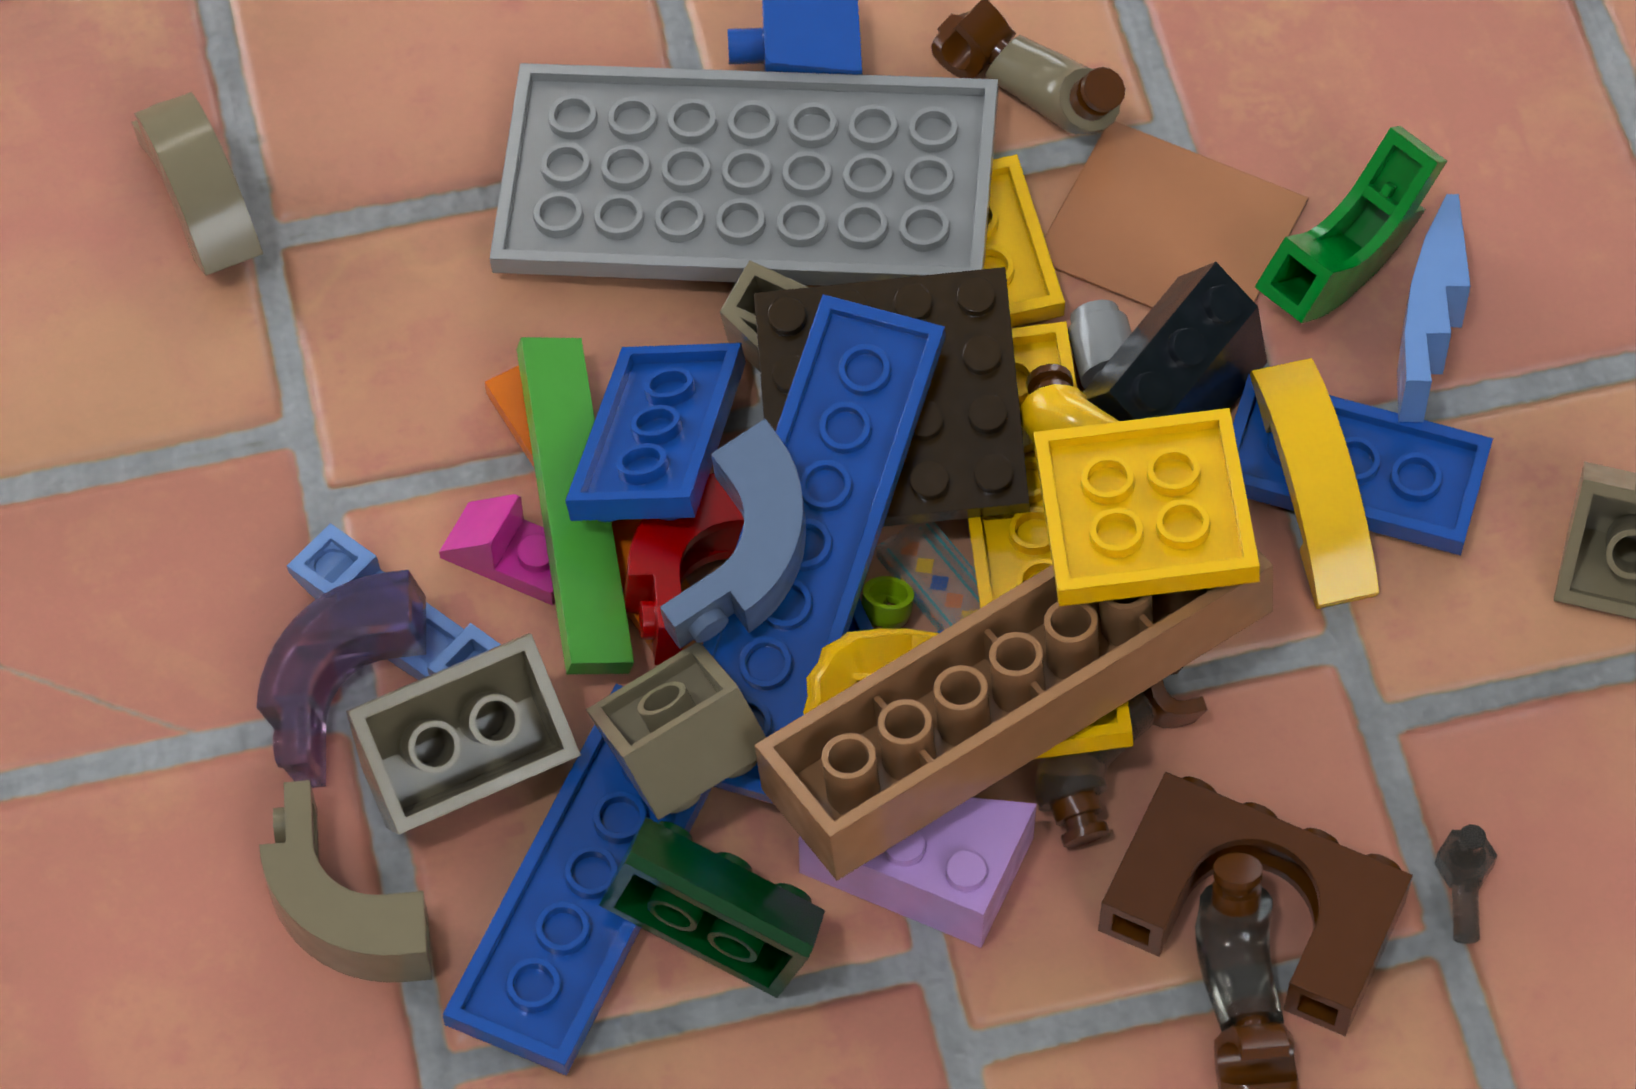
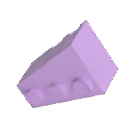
M972 797L838 881L830 874L804 840L799 837V873L981 948L1034 838L1037 803Z

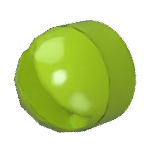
M879 576L866 582L863 587L861 603L872 627L879 626L897 629L904 626L912 613L914 591L904 580L891 576Z

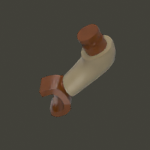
M980 0L970 12L959 15L951 14L937 28L939 34L934 38L931 49L933 56L945 69L959 78L975 79L990 64L991 66L985 75L986 78L998 79L1000 87L1072 134H1097L1113 124L1119 114L1120 104L1125 96V86L1118 73L1105 67L1088 68L1022 35L1016 36L1009 42L1017 33L988 0Z

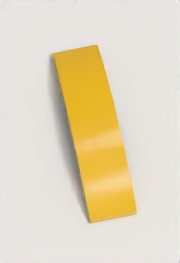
M1309 358L1252 370L1250 377L1266 433L1272 432L1302 536L1303 544L1299 551L1316 609L1378 596L1379 586L1374 554L1354 468L1331 398L1313 359Z

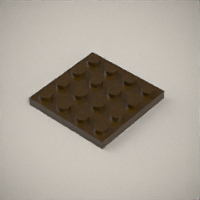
M1005 267L754 293L763 415L774 431H776L822 294L945 326L946 338L883 527L1030 512Z

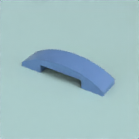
M331 523L287 565L289 574L338 621L387 660L417 680L501 645L472 623L463 629L380 569L375 554Z

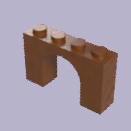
M1165 772L1101 903L1098 931L1159 957L1188 896L1200 882L1213 875L1214 863L1217 858L1233 852L1252 855L1260 861L1263 870L1281 877L1300 893L1312 917L1313 932L1289 982L1283 1010L1346 1037L1405 905L1413 875L1402 871L1397 863L1379 854L1364 855L1342 846L1332 835L1316 828L1302 829L1280 820L1274 812L1263 805L1253 802L1242 804L1218 794L1211 785L1201 779L1189 776L1180 778Z

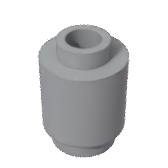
M1110 300L1087 302L1076 308L1070 316L1071 325L1068 328L1069 341L1081 385L1084 389L1087 388L1132 333L1127 315L1119 311L1117 304Z

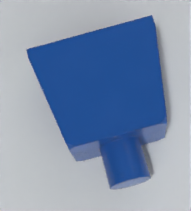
M762 0L763 28L728 29L729 65L764 64L766 72L862 75L858 0Z

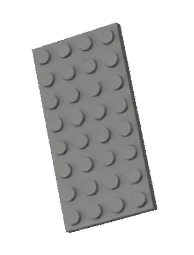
M520 63L489 258L492 273L737 282L747 263L751 260L803 285L827 286L984 269L998 106V79Z

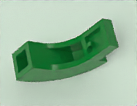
M1402 126L1390 127L1357 182L1342 202L1329 216L1311 230L1301 234L1286 236L1256 283L1255 288L1300 323L1316 320L1332 312L1370 280L1403 243L1426 209L1420 204L1448 161Z

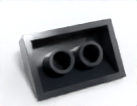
M1217 262L1181 275L1135 328L1083 393L1089 402L1119 421L1231 408L1243 393L1248 374L1252 370L1262 369L1267 363L1258 306Z

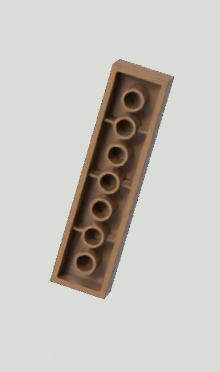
M1257 548L1260 564V582L1060 607L1053 565L756 743L754 747L762 790L835 880L838 881L1273 612V564Z

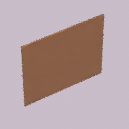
M1114 121L1113 124L1102 132L1044 238L1055 270L1151 309L1179 276L1217 262L1255 302L1260 293L1255 288L1256 283L1284 238L1290 236L1309 197Z

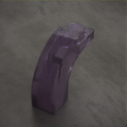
M409 570L368 575L333 588L304 608L286 627L273 646L261 675L256 708L275 730L273 734V752L278 767L284 768L293 781L310 780L312 788L326 786V722L328 710L336 692L351 675L377 661L426 655V595Z

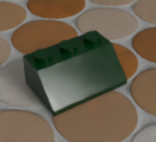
M645 817L632 839L599 904L604 909L775 998L780 996L808 960L814 948L825 913L824 909L812 904L811 898L803 890L786 883L774 884L753 873L751 866L740 857L727 852H718L716 854L693 842L692 836L684 828L668 821L655 822Z

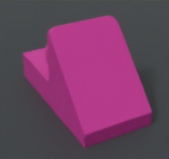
M512 494L468 502L440 549V558L553 606L555 598L544 527L524 519L521 497Z

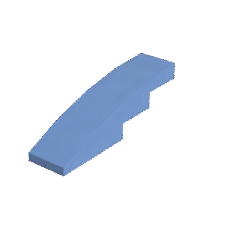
M1446 194L1425 236L1411 281L1397 366L1398 422H1424L1432 383L1431 374H1443L1451 338V327H1462L1471 286L1459 194Z

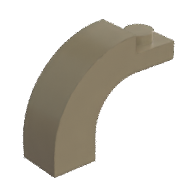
M190 92L174 99L154 104L147 109L134 113L137 120L131 123L138 142L154 162L166 186L192 257L203 273L207 276L262 255L263 251L232 169L204 110L193 93Z
M310 780L283 782L284 807L273 808L275 843L260 844L259 848L271 900L286 931L310 956L333 970L351 977L387 983L432 980L429 917L424 892L415 891L380 895L363 894L349 890L335 882L327 875L319 862L317 806Z

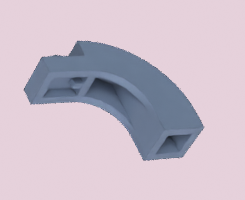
M763 419L711 453L715 478L742 514L744 527L738 546L722 566L660 606L665 629L679 649L693 640L696 643H702L711 639L725 628L729 621L727 617L734 613L748 633H750L778 608L794 584L799 572L806 541V519L800 479L789 451L766 419Z

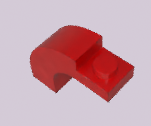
M715 473L709 474L695 518H679L671 521L642 519L633 536L627 563L624 602L626 613L639 612L641 640H652L654 665H660L682 651V648L679 649L665 629L660 606L682 593L681 584L696 569L713 561L729 559L735 551L744 525L742 514L715 478Z

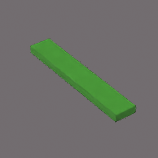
M521 337L516 351L566 674H629L634 664V657L612 522H601L598 520L571 521L565 502L595 421L582 338Z

